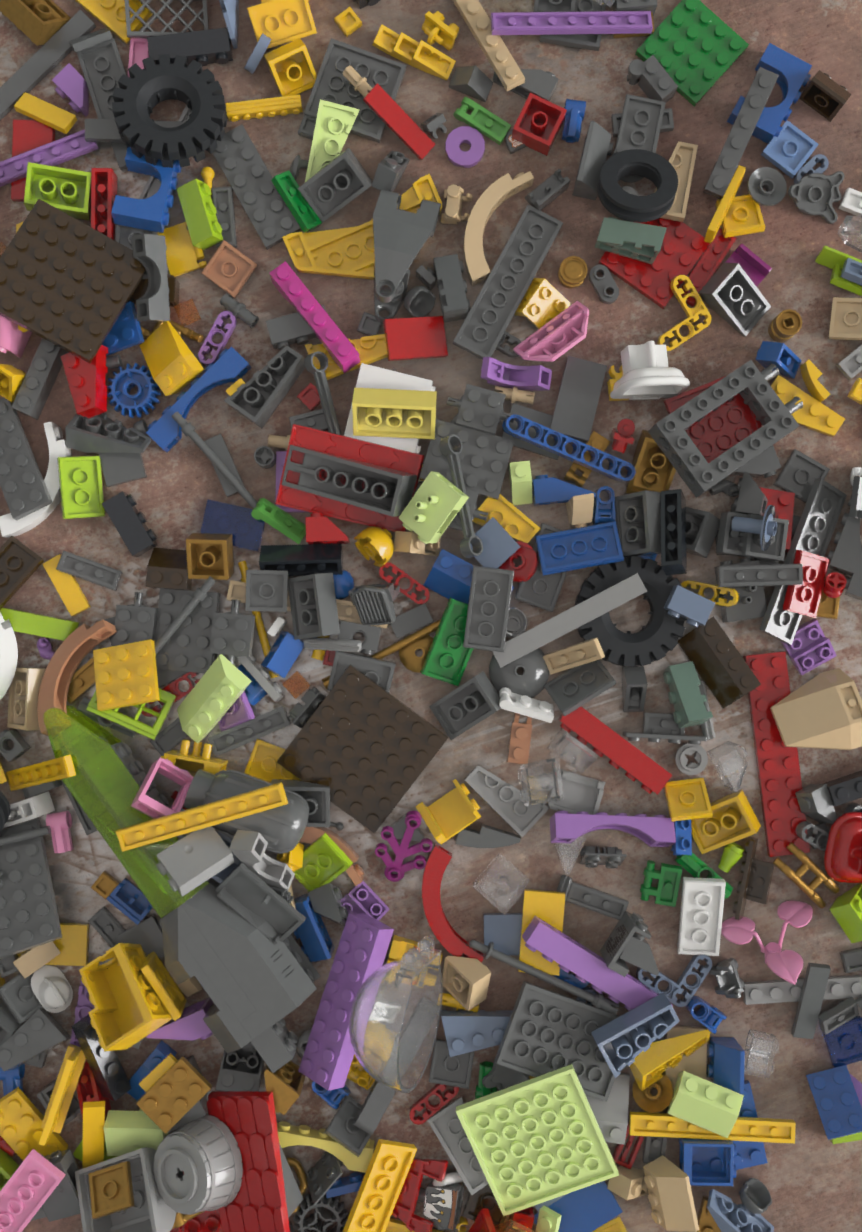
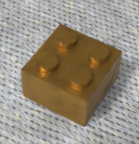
M192 533L186 538L188 579H208L211 576L217 580H229L234 574L232 534Z

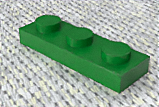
M288 170L273 177L272 183L303 232L306 233L319 227L322 224L321 220L298 190L299 185L291 172Z

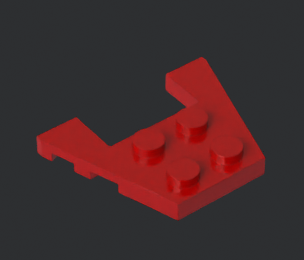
M413 1159L392 1215L402 1220L406 1224V1228L411 1232L432 1231L434 1222L415 1215L414 1212L423 1175L442 1182L448 1165L447 1160Z

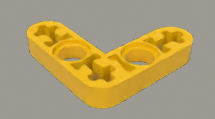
M685 275L674 277L670 287L686 313L687 318L661 334L657 340L658 345H663L665 337L668 339L675 334L679 342L677 339L672 340L670 347L666 346L667 351L675 349L711 323V315L691 280ZM677 280H679V281H684V282H685V284L683 285L684 290H685V291L690 290L691 293L685 294V295L682 297L681 294H683L684 291H683L682 288H679V289H678V288L676 287V285L679 284ZM689 296L694 297L696 300L693 308H689L686 305V299ZM698 315L705 316V319L703 320L704 324L698 323L695 326L692 325L693 322L699 319ZM682 325L689 327V334L685 337L679 333Z

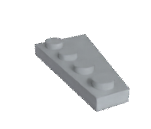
M476 766L464 779L520 837H523L549 809L548 806L538 802L480 766Z

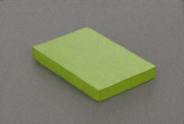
M100 456L58 457L62 518L104 517L105 509L102 505L104 498Z
M324 833L304 850L302 868L294 871V876L310 892L333 881L347 870L353 862Z

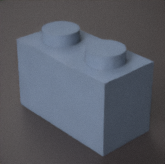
M676 585L673 586L664 609L668 610V615L677 619L681 616L687 619L686 623L698 627V625L706 624L715 602Z

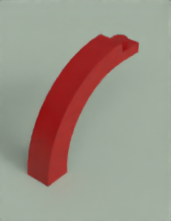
M435 843L426 860L422 879V901L426 919L435 937L450 954L461 957L464 953L465 958L478 959L482 962L484 953L469 946V942L461 937L450 925L443 911L440 898L441 881L445 869L452 858V853Z

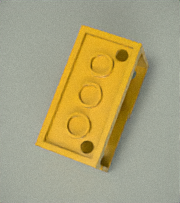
M118 943L106 951V954L97 957L79 970L82 976L81 981L86 986L90 995L89 1000L95 1007L88 1012L91 1018L90 1022L96 1030L99 1044L104 1049V1052L126 1050L173 1019L141 971V967L146 959L141 944ZM111 959L107 963L99 965V962H104L105 960Z

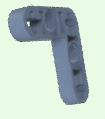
M694 955L677 982L660 971L657 977L650 973L655 978L654 981L647 976L643 978L642 972L645 970L639 967L637 968L636 975L641 983L659 995L664 992L671 1003L678 1007H684L690 1002L711 970L712 960L707 955ZM705 958L706 965L700 966L698 960H704ZM693 967H695L696 970L698 969L701 972V974L699 975L695 970H693ZM690 974L696 976V982L692 985L686 983V977ZM666 980L668 982L666 990L658 989L660 981ZM682 984L690 991L688 992L686 989L684 990ZM683 992L684 999H678L677 1001L676 994H682Z

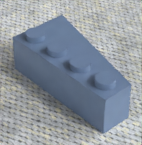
M663 992L591 1033L616 1078L621 1074L620 1071L626 1065L630 1066L635 1061L634 1058L642 1051L646 1052L654 1040L663 1037L680 1020Z
M440 1010L450 1057L500 1045L513 1010H478V1012Z

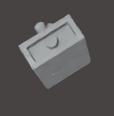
M212 826L193 831L156 855L158 859L156 866L162 876L165 874L170 879L168 884L174 892L178 890L181 896L189 893L234 863L231 850Z

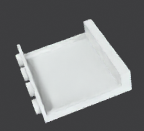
M361 363L356 388L435 391L436 389L435 386H432V380ZM351 404L344 436L420 454L421 446H418L419 439L353 436Z

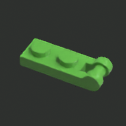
M464 97L461 107L457 108L454 112V117L501 145L510 131L511 125L470 98ZM468 110L473 111L471 115L467 114L466 112Z
M260 498L256 507L251 512L254 519L263 520L298 544L306 534L305 524L265 498Z

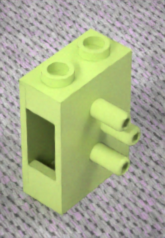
M431 471L403 510L399 519L403 522L402 525L406 529L417 533V538L423 543H437L469 497L439 472Z
M141 1108L139 1111L109 1110L104 1124L107 1156H121L145 1147L157 1150L159 1144L169 1135L168 1132L165 1134Z

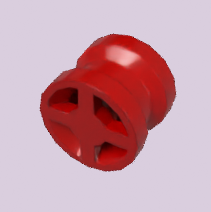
M838 572L829 573L824 582L823 593L830 598L840 597L847 583L845 576Z

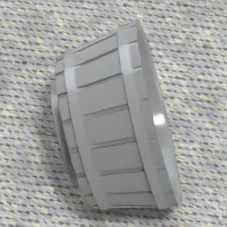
M206 1114L178 1128L166 1136L156 1150L153 1164L155 1183L164 1202L175 1212L191 1215L202 1211H214L229 1205L236 1198L243 1177L241 1152L230 1129L218 1118Z

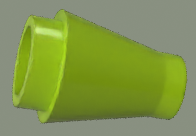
M735 842L725 845L718 868L729 873L730 869L744 855V848Z

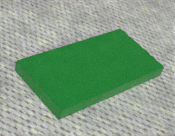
M450 597L420 671L421 674L459 686L474 649L463 647L468 612L467 603Z

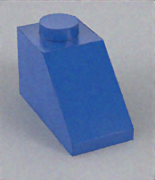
M769 341L762 342L755 359L764 368H767L770 364H775L776 367L772 371L778 368L779 374L791 379L795 378L802 361L784 343Z

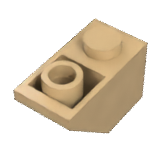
M395 531L394 551L439 556L440 539L437 543L425 544L417 538L418 534L415 532Z
M619 1166L617 1167L619 1176L609 1179L607 1189L625 1200L649 1194L644 1181L645 1173L642 1169L632 1167L630 1170Z

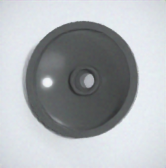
M538 648L500 668L493 655L489 665V676L492 685L498 692L506 687L512 693L525 695L530 698L535 697L544 689V685L547 684L549 678V670L543 658L545 654ZM518 667L524 669L522 675L517 674L516 670Z

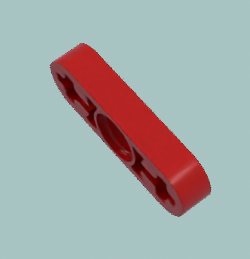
M387 562L379 568L380 577L387 583H392L391 581L394 578L390 575L384 576L383 568L392 567V572L397 575V572L401 573L394 585H399L398 583L401 578L409 579L410 587L408 589L400 588V592L416 604L422 605L429 600L430 593L428 589L394 564ZM414 583L418 585L415 588L418 592L425 591V600L420 599L418 601L416 599L417 595L413 592L411 596L407 594L413 588Z
M435 1085L411 1106L410 1120L417 1125L425 1123L457 1095L459 1087L453 1086V1091L448 1089L444 1092V1098L442 1092L446 1089V1085ZM432 1095L438 1096L440 1098L439 1104L431 1105L428 1101L429 1097ZM423 1103H425L427 1108L422 1112L423 1117L419 1115L415 1117V1110L421 1111L424 1108Z

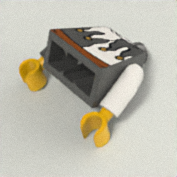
M458 1172L445 1174L442 1182L435 1179L432 1180L426 1189L420 1187L417 1201L424 1202L423 1214L430 1221L434 1222L433 1225L438 1230L455 1231L458 1229V1232L467 1231L465 1226H461L468 1225L467 1218L461 1216L465 1183L462 1182Z

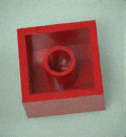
M530 93L513 127L511 138L547 156L564 122L567 110Z

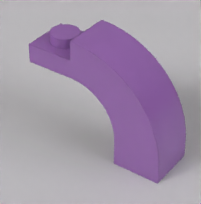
M483 357L481 378L486 379L489 384L512 389L513 387H518V390L528 391L550 390L552 370L541 365L517 366L503 363L491 357Z

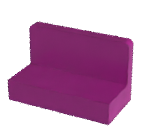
M742 243L725 262L739 263L756 287L772 270L769 265Z

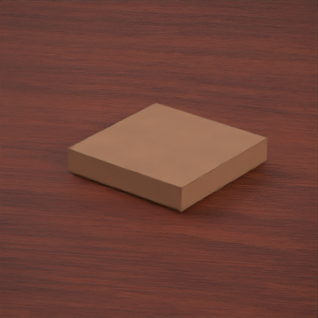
M223 240L201 274L236 298L258 265Z

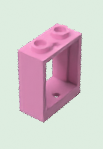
M160 757L149 769L131 806L153 819L180 812L194 777L187 770L180 769L174 766L170 760ZM156 772L181 785L171 809L145 795Z

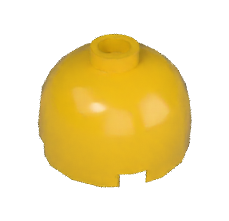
M371 526L362 530L354 537V540H357L355 546L368 561L370 558L374 560L375 563L373 565L384 566L393 555L394 543L391 539L392 535L386 529Z

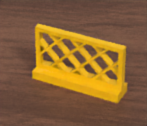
M68 1045L40 1127L44 1130L39 1145L45 1146L53 1132L61 1133L86 1061L85 1055L79 1046Z

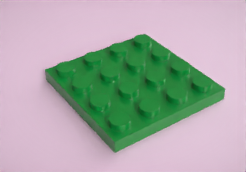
M682 0L655 29L654 33L637 49L635 55L643 62L654 55L677 84L678 88L676 91L695 107L744 53L749 44L700 0Z

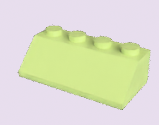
M222 654L217 657L177 708L182 730L197 744L212 731L252 682Z

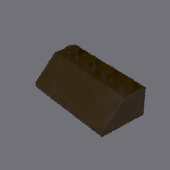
M714 616L708 619L705 625H699L677 641L689 661H693L696 671L723 709L761 685Z

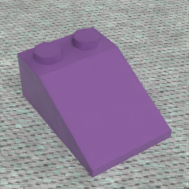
M209 997L184 1008L179 1019L176 1021L170 1020L146 1037L193 1041L198 1038L204 1040L210 1037L213 1033L203 1018L213 1004L212 999Z

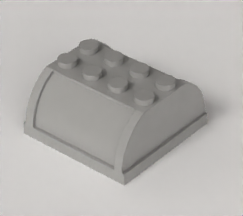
M141 1148L75 1171L83 1232L171 1231L177 1212L164 1202L157 1189L153 1170L155 1149ZM129 1161L135 1206L98 1219H92L88 1174Z

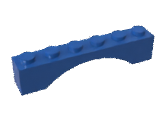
M232 346L229 349L223 350L219 355V359L215 363L209 364L205 369V373L200 378L194 379L190 385L191 387L186 392L184 391L176 398L177 402L172 407L168 406L162 412L163 416L158 421L154 420L148 426L149 430L146 433L168 453L182 438V428L171 416L178 411L186 419L191 407L201 396L217 386L236 382L251 369V366Z

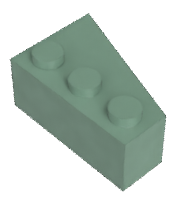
M604 217L595 248L653 264L660 252L667 228L618 220L614 217Z

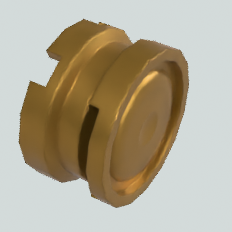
M570 256L564 259L558 272L560 283L570 289L582 285L587 276V264L577 256Z

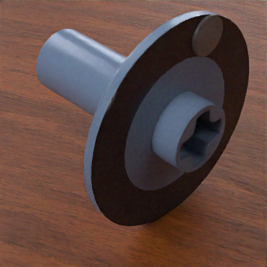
M769 505L767 507L763 520L734 516L732 531L760 534L761 549L766 551L777 531L775 506Z

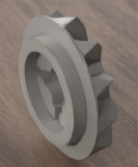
M683 744V746L677 749L675 756L676 766L684 774L697 775L707 766V753L698 744ZM695 753L694 759L698 764L693 762L687 764L688 759L685 754L692 755Z

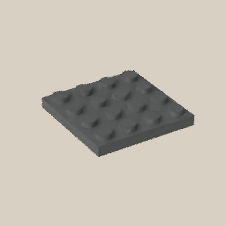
M331 38L304 115L317 119L320 99L360 109L350 133L380 143L386 124L363 101V95L359 91L356 92L354 90L355 87L342 73L346 67L352 66L362 78L365 77L367 79L366 82L372 88L378 83L395 101L407 69L406 65Z

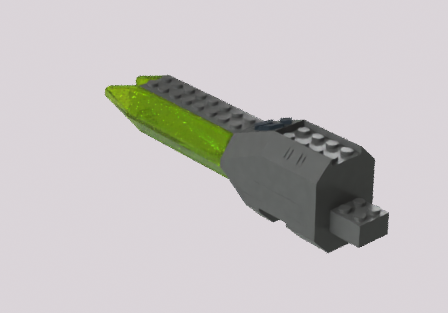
M66 705L67 714L59 708L48 709L43 717L54 756L59 758L71 754L76 772L75 776L64 778L62 781L160 916L166 969L177 984L193 976L197 978L214 1002L203 1020L227 1054L239 1050L251 1042L272 1073H274L294 1058L298 1046V1038L294 1032H289L285 1026L284 1017L298 1008L317 989L314 981L321 976L291 934L283 942L279 940L278 944L274 945L259 931L261 930L273 939H276L278 936L272 925L265 919L247 909L257 927L255 928L216 896L218 892L215 889L220 883L212 877L184 896H181L178 890L174 892L168 884V880H170L166 874L162 876L156 866L158 864L156 855L179 841L180 838L178 836L122 852L116 831L153 819L131 806L146 777L143 765L138 760H135L132 756V750L127 744H124L120 739L75 707ZM152 780L145 795L170 808L168 800L163 794L158 792L155 788L156 784Z

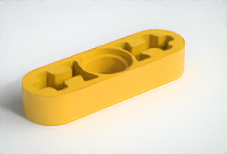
M693 580L681 583L683 588L691 584V588L699 589L698 593H694L706 598L704 590L708 587L712 588L714 596L709 600L715 602L716 605L729 607L734 606L739 601V593L733 588L718 587V585ZM729 592L730 596H733V600H729V602H727L726 598H718L719 594L724 595Z

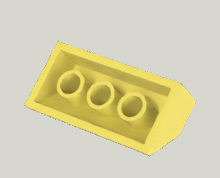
M354 388L352 401L353 436L435 439L437 391Z

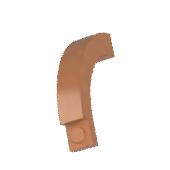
M105 620L96 622L92 627L83 624L73 631L56 650L45 670L38 695L37 714L42 734L55 738L70 728L66 702L74 672L83 658L95 646L117 633L115 625Z
M306 827L299 842L312 844L326 833L353 862L345 871L355 886L363 882L364 877L362 875H364V872L359 864H354L359 859V855L342 837L325 827Z

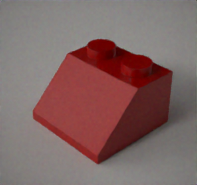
M311 513V517H305L306 542L308 544H350V539L323 513Z

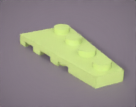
M320 99L305 182L340 155L360 109Z

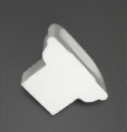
M648 341L641 345H628L621 351L623 376L615 382L610 397L612 399L629 400L671 398L684 392L690 386V381L685 378L682 371L678 368L668 367L666 345H655L654 341Z

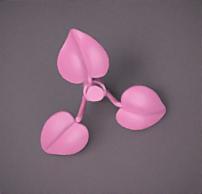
M792 900L785 901L779 905L777 914L779 918L785 921L778 944L770 942L764 946L758 933L754 931L755 923L747 917H743L740 920L731 917L722 922L721 934L727 940L743 945L749 943L754 936L761 948V952L765 953V963L770 970L789 983L796 984L798 976L803 969V959L792 950L781 952L782 942L788 923L795 928H800L810 922L813 914V909L805 902Z

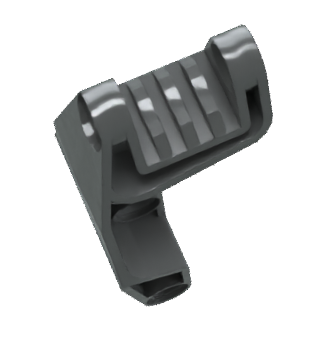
M381 189L373 213L375 255L374 306L375 317L379 323L383 324L384 319H393L403 304L410 276L409 267L429 237L433 238L441 203L423 199L420 209L418 208L417 213L399 209L402 197L399 193ZM381 310H387L390 314L387 317H381L378 313Z

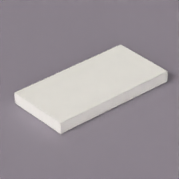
M683 877L677 944L678 954L719 956L726 886L725 879Z

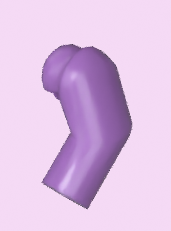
M46 637L38 639L37 648L40 656L51 660L55 651H53L50 641Z

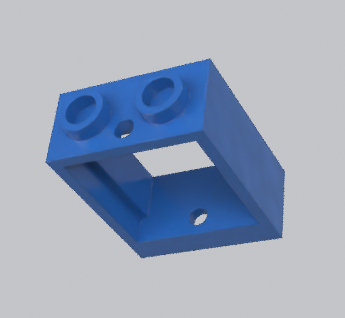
M680 1138L679 1168L689 1176L690 1185L733 1186V1178H736L734 1157L737 1156V1149L732 1140ZM692 1147H723V1172L692 1171Z

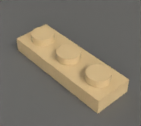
M597 637L547 653L543 656L550 674L605 657Z

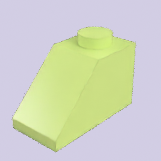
M530 460L509 463L508 471L512 504L514 506L532 504Z

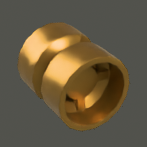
M791 309L780 312L769 324L768 333L771 339L780 343L786 342L798 333L802 327L800 314Z

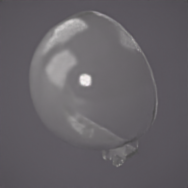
M430 935L425 936L418 942L417 949L410 948L401 959L394 960L375 970L361 985L350 1011V1040L360 1065L379 1084L401 1093H410L421 1080L434 1047L440 1021L443 994L440 969L441 950L434 949L435 940Z

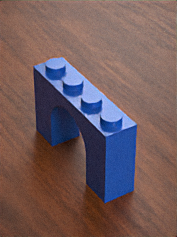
M771 43L768 44L755 70L758 71L761 67L779 75L776 83L782 90V103L774 107H764L752 133V136L767 144L770 143L774 136H779L783 128L780 124L783 120L786 122L792 112L790 106L798 101L802 93L799 89L801 85L805 87L811 75L808 72L812 67L807 62ZM740 96L727 120L728 123L733 125L745 97Z
M128 147L125 156L127 170L153 176L160 181L161 186L156 194L146 199L116 195L111 212L114 223L163 233L164 227L169 224L168 211L169 208L173 207L174 197L172 194L173 190H176L178 186V178L176 177L177 173L181 172L182 167H180L178 160H174L173 168L163 167L160 159L156 165L147 163L144 155L138 158L132 153L131 147Z

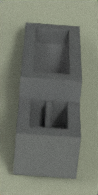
M481 823L479 831L466 827L457 833L455 844L473 848H498L520 843L521 837L517 834Z

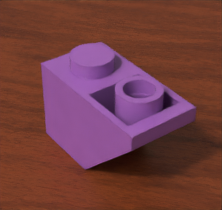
M68 63L52 79L56 85L54 90L62 99L66 97L70 101L68 104L76 113L81 112L86 117L89 114V89L85 79Z

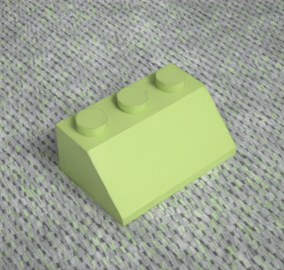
M682 1071L678 1074L673 1098L667 1114L728 1138L739 1116L744 1095Z

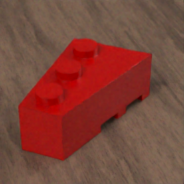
M101 345L91 363L70 352L61 356L76 412L87 418L107 412V386L105 384L106 373H108V367L106 366L108 348L104 345Z

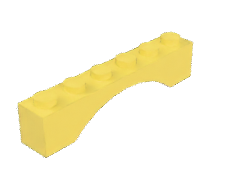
M285 1121L277 1123L281 1148L296 1145L317 1147L333 1154L349 1170L366 1173L373 1155L374 1140L369 1139L362 1153L357 1157L324 1133L326 1129L315 1130L306 1125L294 1126Z

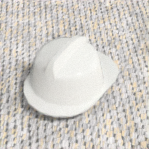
M52 965L42 966L33 973L31 988L42 1007L51 1013H59L65 1010L73 999V990L64 974Z

